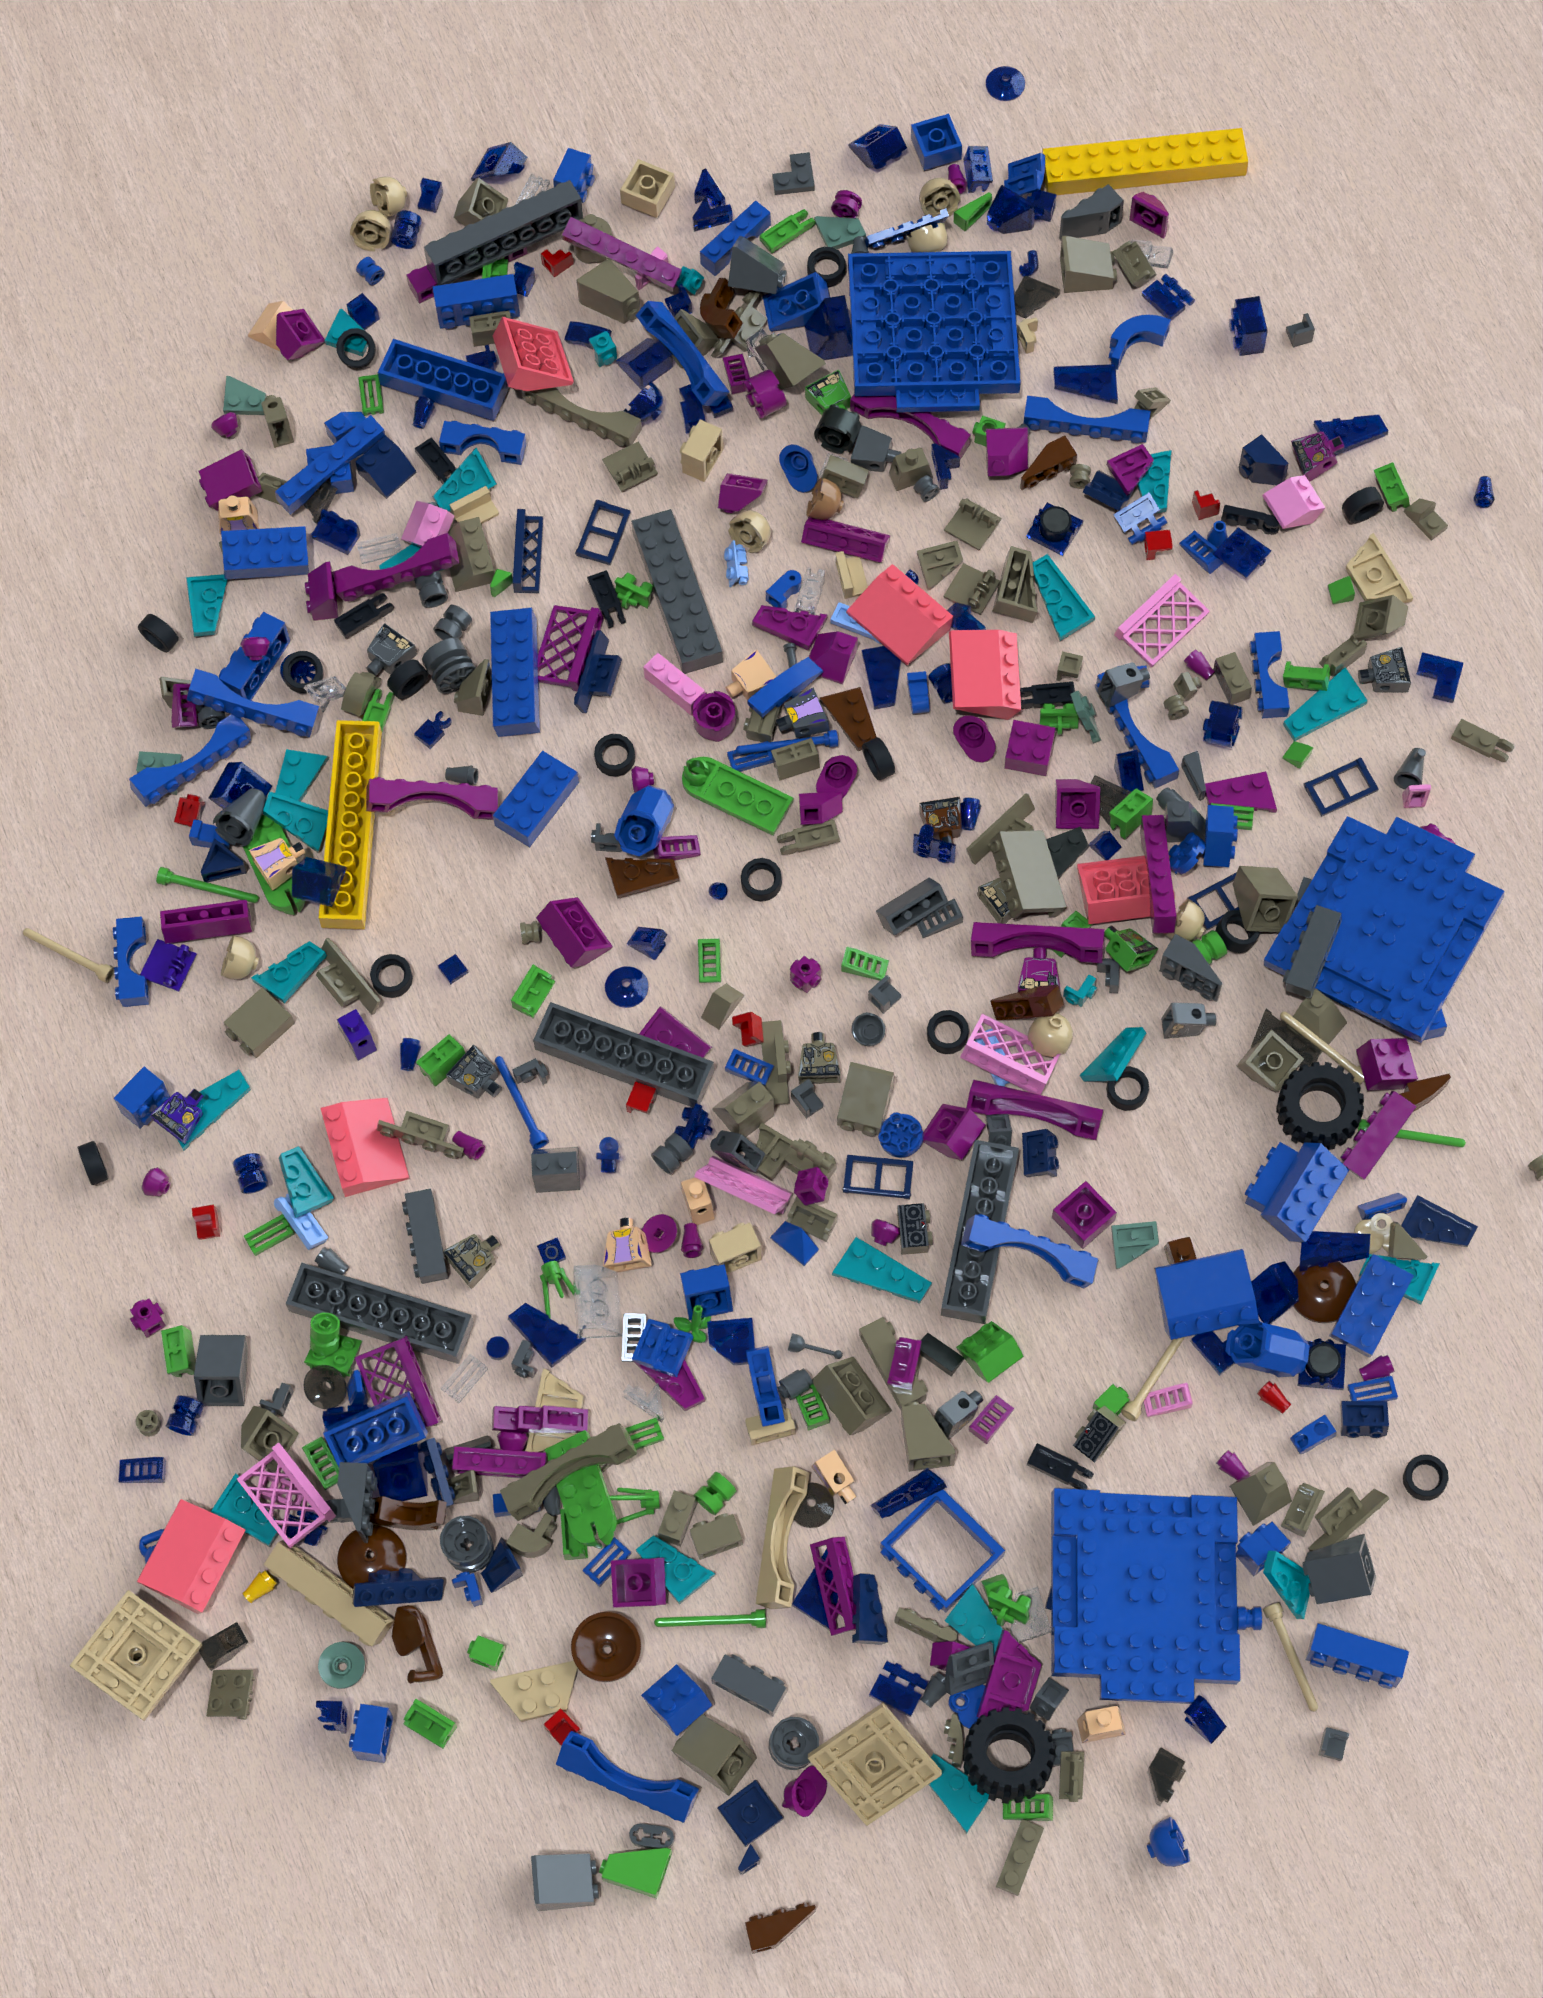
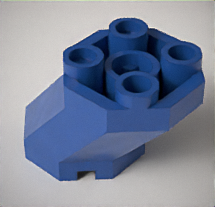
M648 785L631 795L621 818L618 819L614 834L623 852L640 857L658 846L667 824L670 823L674 809L672 799L666 790Z
M1252 1319L1241 1320L1237 1324L1239 1327L1235 1331L1232 1329L1227 1335L1225 1351L1241 1367L1274 1374L1277 1377H1294L1296 1374L1302 1373L1308 1363L1310 1345L1295 1330Z

